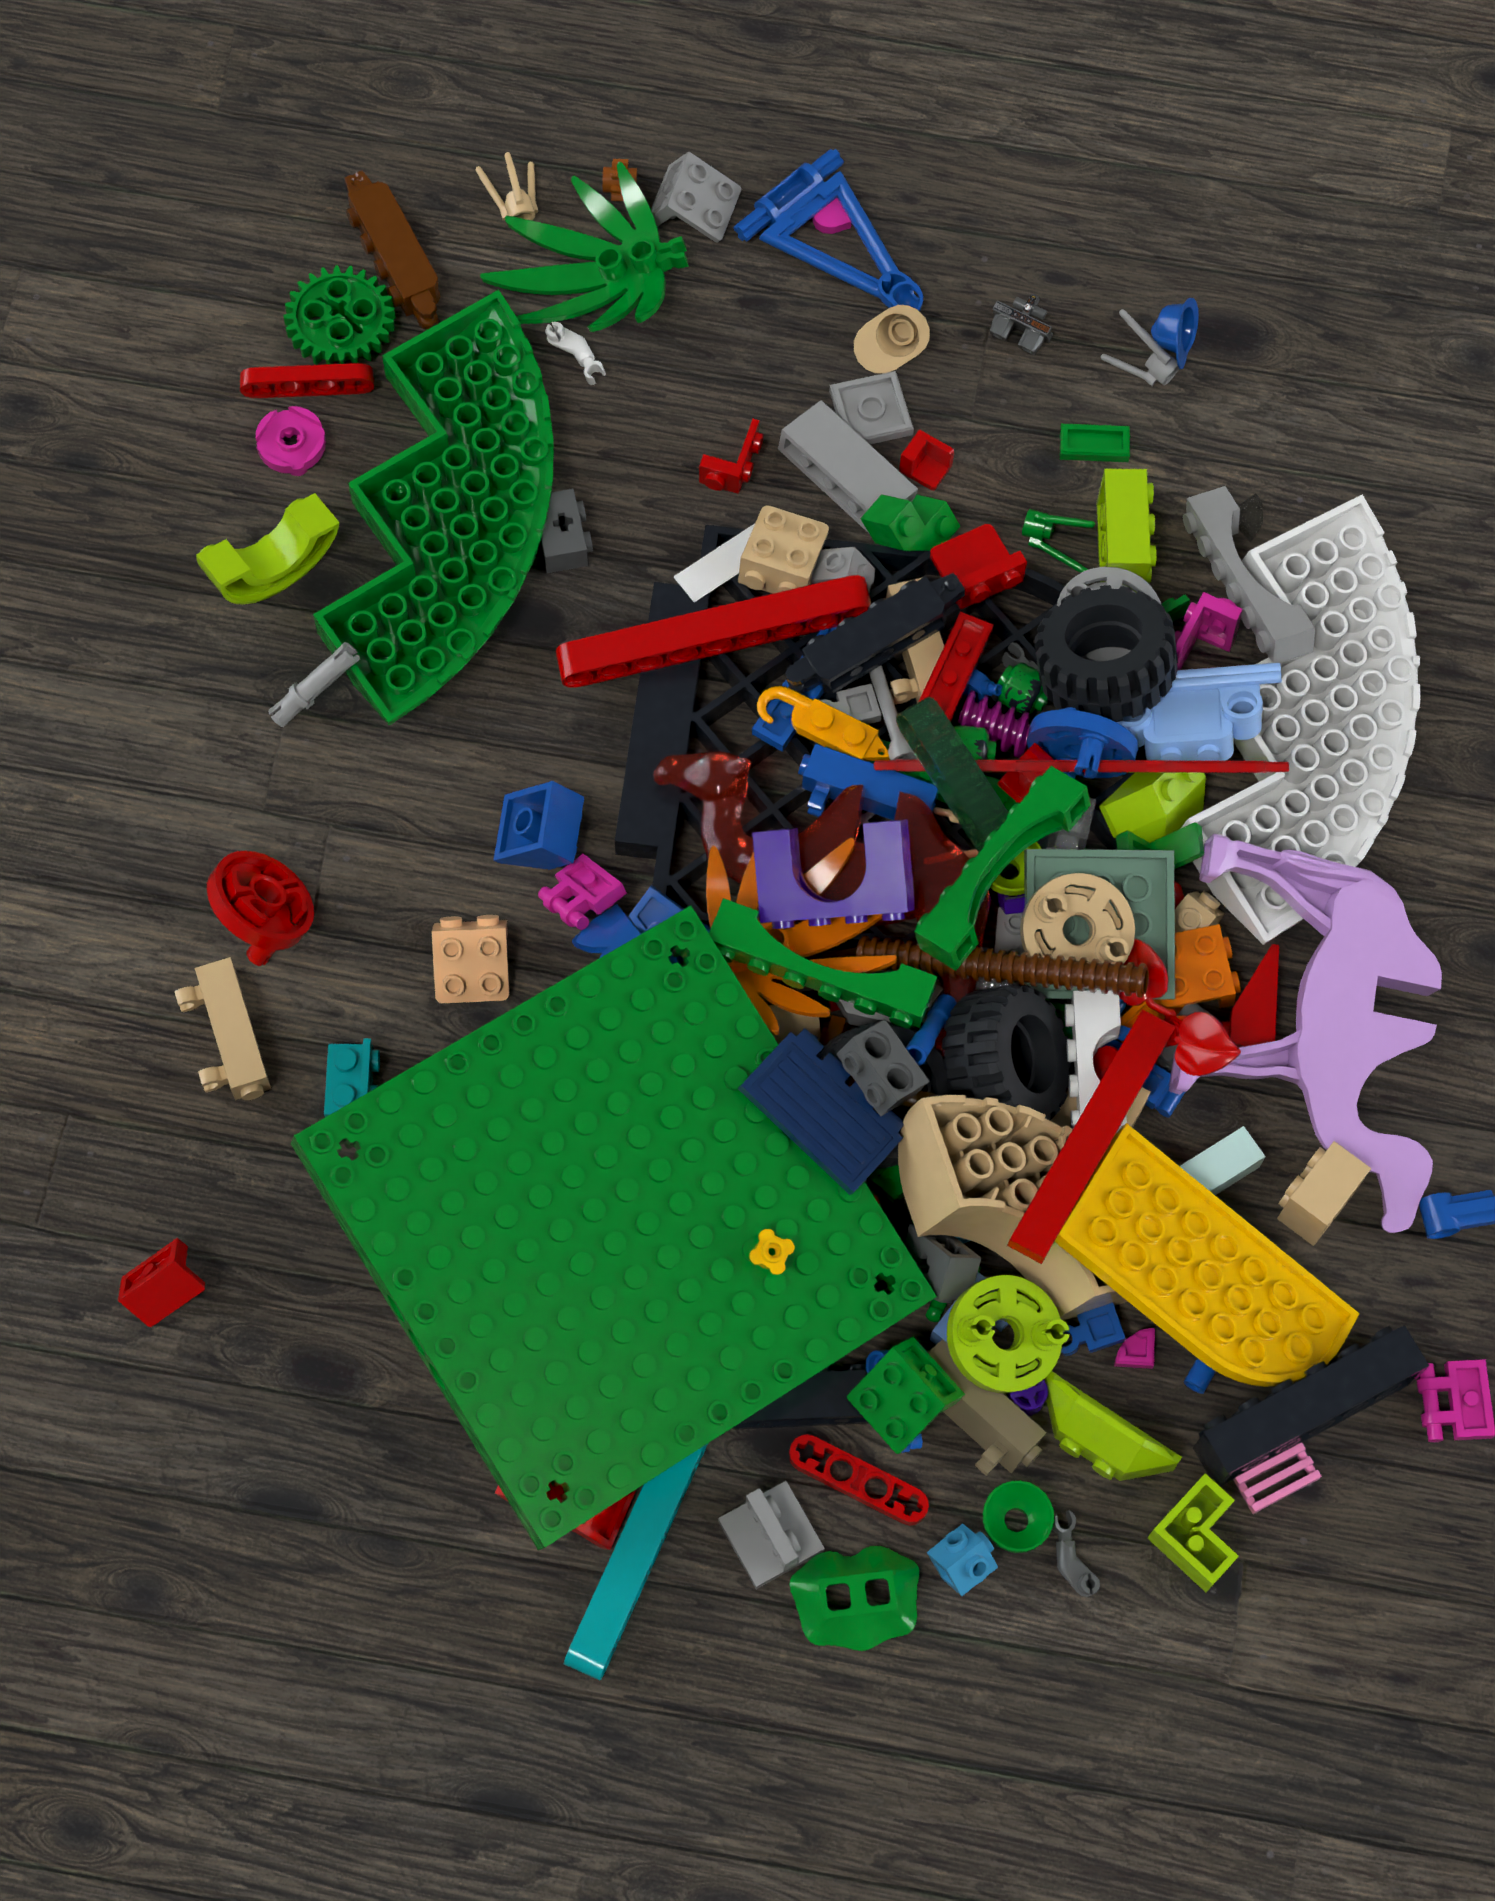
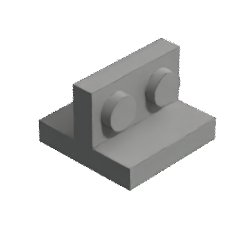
M787 1481L762 1493L760 1488L746 1495L745 1504L718 1518L720 1526L755 1589L769 1583L825 1550Z

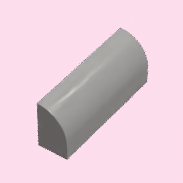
M822 400L781 431L778 450L866 531L867 529L860 518L881 494L912 501L917 494L918 488Z

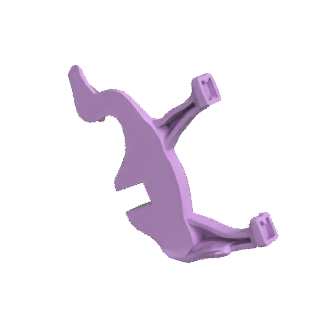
M1213 834L1204 843L1205 853L1202 856L1200 881L1210 883L1221 874L1229 871L1253 877L1276 891L1324 938L1308 962L1300 982L1297 997L1295 1033L1278 1041L1239 1048L1241 1050L1240 1055L1230 1064L1214 1073L1202 1076H1193L1182 1071L1175 1061L1174 1053L1169 1091L1181 1095L1183 1092L1188 1091L1199 1077L1219 1075L1240 1079L1275 1077L1297 1084L1303 1091L1315 1135L1323 1148L1327 1150L1335 1141L1371 1168L1369 1172L1377 1174L1382 1192L1384 1215L1381 1219V1226L1383 1230L1387 1233H1397L1409 1229L1413 1224L1422 1195L1428 1186L1432 1174L1433 1161L1428 1151L1419 1142L1403 1136L1377 1133L1364 1126L1358 1117L1357 1102L1366 1079L1378 1065L1403 1052L1428 1043L1433 1038L1437 1026L1426 1022L1373 1012L1376 986L1429 996L1441 989L1442 972L1436 956L1413 931L1406 915L1404 904L1395 889L1371 870L1325 860L1302 851L1283 850L1279 852L1239 840L1231 841L1226 836Z

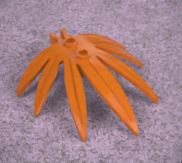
M853 838L846 840L803 875L810 888L820 896L831 886L852 854L855 847ZM712 845L710 848L706 882L710 929L723 898L731 901L727 874L715 845ZM753 852L745 870L736 903L758 911L759 904ZM882 914L867 915L868 922L849 924L845 923V917L831 918L830 925L809 926L807 919L796 924L795 927L785 930L783 928L772 929V922L760 924L782 945L802 957H808L833 948L862 933L881 920ZM897 956L838 957L813 959L810 961L846 972L874 973L895 964ZM735 960L732 963H728L772 1035L775 1036L780 1033L778 1021L771 1008L759 995L777 1007L795 1014L809 1017L830 1016V1009L789 987L771 981L772 979L782 980L783 978L768 973L767 976L758 975L750 971L746 964Z

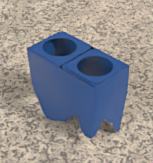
M618 904L593 919L585 929L574 937L572 943L576 948L585 952L602 953L601 958L641 933Z

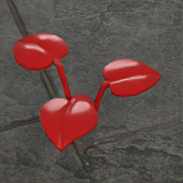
M1134 939L1132 950L1123 965L1127 966L1129 962H1134L1135 966L1139 967L1141 963H1145L1149 971L1148 987L1146 994L1142 998L1137 997L1136 993H1132L1129 997L1125 996L1124 992H1120V999L1130 1006H1139L1146 1001L1149 1008L1165 1015L1164 1021L1175 1026L1174 1032L1165 1048L1177 1046L1175 1061L1185 1073L1193 1076H1202L1214 1073L1230 1064L1240 1055L1241 1050L1230 1039L1222 1024L1214 1016L1206 1012H1194L1190 1015L1176 1016L1174 1009H1167L1154 1002L1153 998H1160L1167 992V971L1160 957L1147 943ZM1113 1046L1099 1048L1093 1057L1094 1071L1100 1081L1118 1052Z

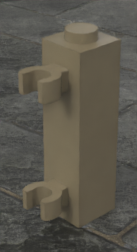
M942 1339L928 1353L965 1393L954 1406L943 1412L986 1450L975 1466L986 1476L998 1463L1010 1473L1021 1463L1028 1467L1042 1452L1038 1444L1046 1435V1432L1003 1393L987 1391L970 1382L955 1365L949 1352L948 1343Z

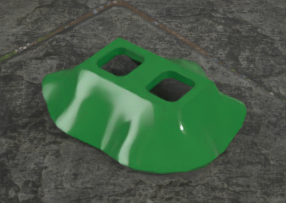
M869 1546L851 1557L843 1556L833 1551L819 1553L801 1569L796 1571L790 1579L789 1586L800 1617L802 1630L809 1642L814 1645L840 1646L857 1651H866L891 1638L909 1634L916 1625L919 1567L913 1560L901 1556L889 1548ZM871 1580H886L889 1587L890 1602L885 1605H869L866 1598L865 1583ZM846 1584L850 1593V1608L836 1611L830 1610L827 1605L826 1588L830 1585Z

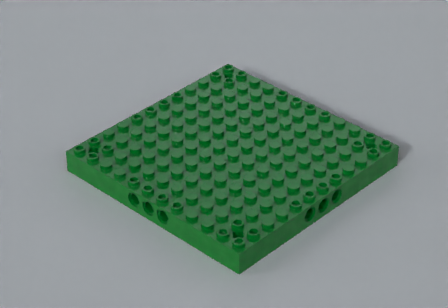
M691 905L297 1133L291 1142L299 1159L538 1550L552 1544L937 1297L865 1181L853 1194L849 1195L737 1089L777 1047L778 1043ZM681 956L683 962L681 965L678 962L672 964L669 961L670 957L676 958ZM344 1144L347 1149L352 1147L356 1149L353 1156L354 1160L351 1161L348 1156L341 1158L338 1155L342 1149L340 1145ZM764 1229L773 1230L775 1236L783 1240H792L795 1246L794 1252L788 1255L784 1263L785 1271L779 1275H773L769 1269L754 1265L749 1259V1253L759 1242L758 1235ZM770 1248L769 1254L775 1255V1250ZM884 1280L887 1288L877 1292L874 1284ZM549 1483L554 1487L559 1485L563 1487L564 1494L560 1495L563 1499L561 1503L557 1498L548 1499L546 1492L551 1490L548 1486Z

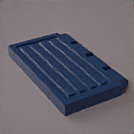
M806 1028L797 1036L790 1032L737 1089L851 1195L903 1139L898 1133L904 1126L903 1120L892 1110L880 1117L872 1109L873 1106L868 1103L856 1081L850 1087L845 1083L850 1074L844 1069L840 1060L831 1052L822 1060L816 1056L824 1048V1045Z

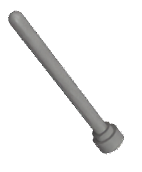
M881 665L870 671L869 674L891 739L890 748L888 749L889 759L891 761L919 760L920 757L915 743L910 741L909 738L904 737L900 719Z

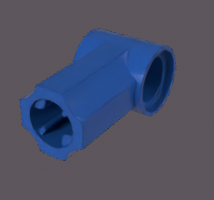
M1491 1190L1452 1196L1451 1193L1445 1192L1423 1197L1419 1202V1209L1428 1239L1444 1238L1454 1235L1462 1229L1495 1224V1196Z

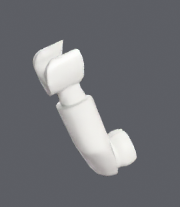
M552 322L553 328L548 324L545 330L548 342L575 356L580 366L585 368L584 375L588 384H596L594 377L591 376L592 373L600 372L603 376L606 375L602 363L594 361L595 356L583 336L564 328L559 322Z

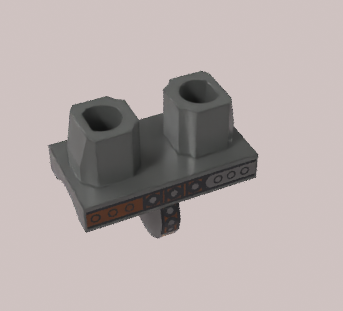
M1032 294L1028 301L1016 297L1013 306L1023 310L1022 312L1000 301H996L992 309L994 314L990 328L992 336L1002 341H1007L1015 327L1024 332L1018 343V348L1031 355H1035L1044 342L1049 344L1053 336L1051 332L1052 326L1032 317L1035 316L1044 320L1047 314L1046 310L1038 307L1040 296Z

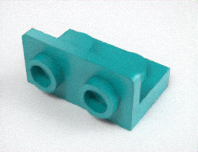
M363 1038V1044H328L325 1117L378 1087V1085H372L373 1072H379L380 1050H374L371 1038Z

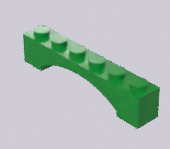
M1050 766L1043 776L1039 775L1030 786L1029 793L1020 803H1015L1011 807L1006 821L998 830H994L989 834L983 849L975 858L972 857L966 862L960 877L953 885H949L943 890L937 905L930 913H925L920 918L914 931L920 949L956 971L979 943L974 925L981 903L992 883L1018 854L1036 841L1061 829L1070 832L1091 806L1087 786L1053 766Z
M724 898L709 932V935L727 963H732L733 960L746 964L750 971L762 976H767L768 973L783 978L782 981L785 984L797 989H803L804 986L817 990L819 996L829 1001L839 1002L840 999L854 1004L853 1007L864 1014L875 1015V1012L888 1016L893 1024L903 1028H911V1025L920 1028L936 987L937 976L902 963L897 971L854 973L832 969L812 962L794 953L772 937L760 924L759 911Z

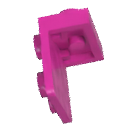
M1203 592L1197 604L1191 602L1183 621L1186 623L1182 632L1178 630L1175 632L1177 670L1182 669L1197 638L1230 652L1236 640L1243 609L1237 607L1229 599L1216 598Z

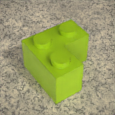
M1206 1473L1153 1529L1147 1538L1205 1592L1214 1585L1239 1557L1210 1530L1235 1500Z

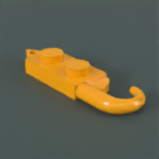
M783 686L770 687L763 691L758 698V714L762 720L769 724L773 723L774 720L767 713L766 706L771 700L779 699L794 706L791 723L798 734L824 747L864 761L890 760L887 748L878 737L879 730L815 698L812 700Z

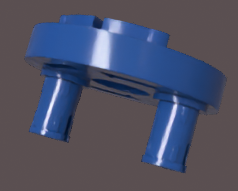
M1073 707L1051 710L1037 715L1031 722L1027 737L1028 748L1036 743L1054 760H1077L1074 772H1063L1075 779L1076 775L1083 776L1084 778H1112L1124 775L1126 773L1098 772L1100 760H1136L1139 747L1135 736L1124 726L1096 714L1077 711Z

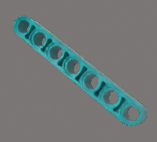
M708 1444L643 1485L569 1647L564 1665L599 1681L602 1679Z

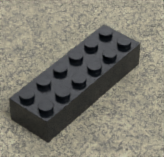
M1404 1325L1394 1331L1391 1326L1385 1327L1370 1337L1371 1341L1366 1343L1363 1348L1360 1349L1356 1343L1337 1354L1339 1358L1331 1362L1329 1366L1326 1365L1325 1361H1322L1304 1372L1306 1378L1297 1381V1383L1294 1384L1292 1379H1288L1271 1389L1272 1394L1268 1395L1265 1400L1260 1401L1258 1396L1240 1405L1238 1407L1239 1411L1233 1414L1231 1418L1227 1419L1223 1414L1204 1425L1205 1429L1198 1434L1200 1439L1193 1447V1450L1208 1476L1221 1487L1242 1473L1309 1440L1413 1384L1429 1367V1364L1406 1326Z

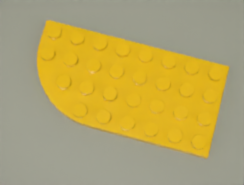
M1127 1123L1115 1134L1055 1240L1056 1244L1207 1366L1228 1378L1249 1385L1277 1386L1288 1379H1292L1294 1383L1306 1378L1304 1372L1322 1361L1328 1364L1339 1352L1360 1314Z

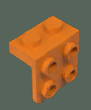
M1220 924L1175 933V999L1160 1000L1163 1007L1171 1009L1218 999L1219 1008L1234 1006L1236 993L1241 992L1237 972H1231L1228 959L1232 958L1229 938L1222 936Z

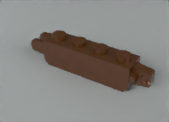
M363 170L345 177L350 208L346 209L348 220L353 228L359 227L362 233L359 237L365 252L374 255L376 261H373L380 280L386 279L390 287L387 289L389 296H392L394 306L400 305L406 317L413 314L419 326L425 329V331L437 325L439 319L436 312V304L440 299L438 277L388 184L379 181L372 183Z

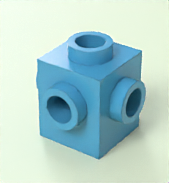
M964 1524L948 1533L943 1540L927 1552L941 1578L961 1596L982 1582L990 1573L998 1568L991 1555L994 1547L989 1539L981 1531L975 1534Z

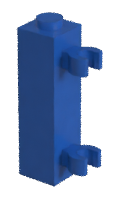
M815 744L811 755L804 754L798 774L803 775L802 789L812 792L807 805L809 807L807 813L819 818L822 817L828 798L891 820L908 819V829L914 827L925 831L938 798L939 786L896 771H875L873 763Z

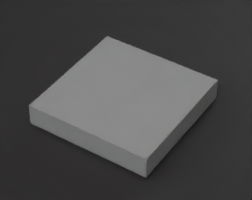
M896 371L830 385L829 392L836 414L869 444L913 435L914 428Z

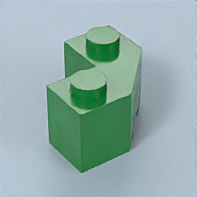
M881 494L860 518L875 544L903 551H931L933 547L948 541L960 527L946 501L916 495L912 501Z

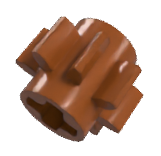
M613 159L612 167H603V192L611 193V201H624L617 171V163L619 161L623 163L637 183V168L628 167L629 159Z

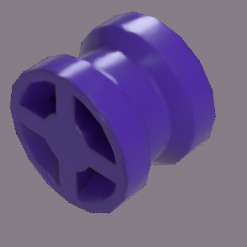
M1026 1372L1025 1374H1022V1375H1020V1376H1017L1016 1378H1020V1377H1022V1376L1028 1374L1029 1372ZM1043 1379L1031 1388L1007 1393V1397L1025 1414L1033 1416L1044 1406L1048 1395V1388Z

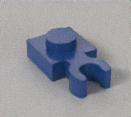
M1113 1302L1078 1314L1080 1326L1073 1327L1068 1325L1070 1330L1063 1332V1334H1070L1072 1336V1343L1067 1347H1063L1061 1353L1063 1356L1073 1355L1085 1343H1087L1090 1353L1127 1341Z

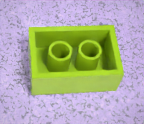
M1104 469L1096 504L1099 567L1122 568L1137 574L1150 583L1152 567L1156 565V545H1150V535H1154L1155 515L1149 514V504L1153 503L1154 486L1153 483H1147V469Z

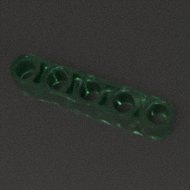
M927 697L897 714L896 722L905 740L979 853L983 849L989 834L994 830H998L1006 821L1008 810L939 704L933 698Z

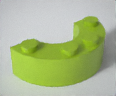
M314 493L304 499L299 498L293 501L285 509L283 518L271 533L263 536L256 544L246 548L234 549L228 540L225 539L216 545L210 544L196 554L197 563L227 601L242 605L256 603L282 592L307 574L330 548L337 534L339 521Z

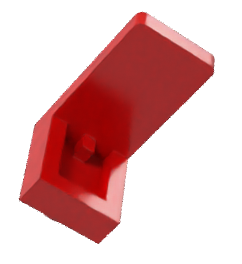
M752 419L737 463L703 454L699 465V483L705 484V486L712 490H726L739 494L742 483L750 481L754 463L750 462L753 453L759 454L762 447L764 434L759 433L760 420Z

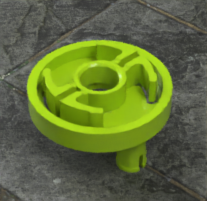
M999 1275L974 1283L958 1297L948 1317L947 1343L955 1365L970 1382L987 1391L1012 1393L1031 1388L1049 1375L1059 1359L1062 1344L1068 1340L1070 1335L1063 1334V1332L1070 1329L1067 1323L1060 1319L1058 1310L1051 1298L1039 1286L1018 1276ZM998 1289V1291H994V1292H991V1293L986 1294L987 1292H989V1291H991V1290ZM1017 1291L1027 1295L1030 1299L1035 1300L1036 1303L1034 1301L1029 1300L1027 1297L1017 1293ZM986 1301L989 1302V1303H986V1304L980 1306L978 1309L976 1308V1307H978L980 1304H982V1303H984V1302H986ZM998 1320L1007 1322L1013 1328L1014 1342L1008 1349L999 1348L992 1339L995 1333L992 1327L995 1326V1322ZM976 1355L977 1357H979V1358H980L981 1360H983L984 1362L990 1364V1366L984 1364V1363L981 1362L979 1359H977L976 1357H973V1356ZM1037 1358L1039 1360L1040 1364L1035 1371L1029 1372L1028 1374L1020 1378H1016L1017 1376L1025 1374L1028 1371L1034 1370L1038 1365V1362L1035 1359Z

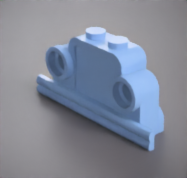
M1280 662L1177 670L1176 679L1172 682L1171 689L1165 697L1160 696V702L1151 709L1146 707L1143 709V713L1137 717L1126 716L1123 717V721L1116 723L1124 726L1135 736L1139 747L1145 745L1147 760L1226 761L1234 753L1233 738L1248 740L1257 736L1261 731L1263 700L1260 695L1259 684L1282 683Z

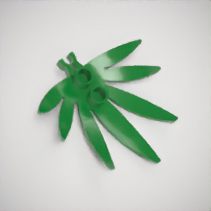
M619 161L617 163L619 184L626 209L636 228L635 230L623 215L601 194L578 177H571L572 184L589 213L607 233L620 241L621 245L573 230L523 218L505 216V221L509 228L545 249L573 258L596 261L481 273L480 277L484 283L517 292L541 295H566L589 292L538 311L516 316L521 324L550 323L582 316L611 303L621 295L623 296L603 315L587 326L589 331H599L617 323L636 306V322H644L657 312L663 302L666 290L664 272L673 267H689L684 253L687 249L682 236L673 238L668 243H661L651 209L639 186L622 162Z

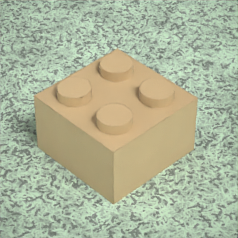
M1335 1141L1326 1151L1319 1147L1301 1175L1294 1179L1278 1203L1283 1207V1210L1277 1219L1314 1246L1357 1191L1371 1168Z

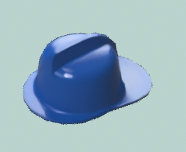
M1188 298L1184 304L1165 306L1151 329L1153 339L1162 349L1176 353L1179 369L1184 368L1188 352L1197 333L1199 314L1198 305L1194 298Z

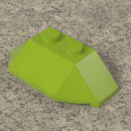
M1134 773L1099 808L1114 838H1116V835L1128 830L1151 843L1179 830L1187 819L1203 810L1206 776L1204 773Z
M1053 1371L1046 1377L1045 1383L1048 1388L1046 1402L1054 1438L1060 1441V1448L1069 1455L1079 1458L1081 1455L1092 1462L1093 1470L1109 1480L1113 1477L1119 1481L1171 1472L1181 1460L1182 1456L1065 1381Z

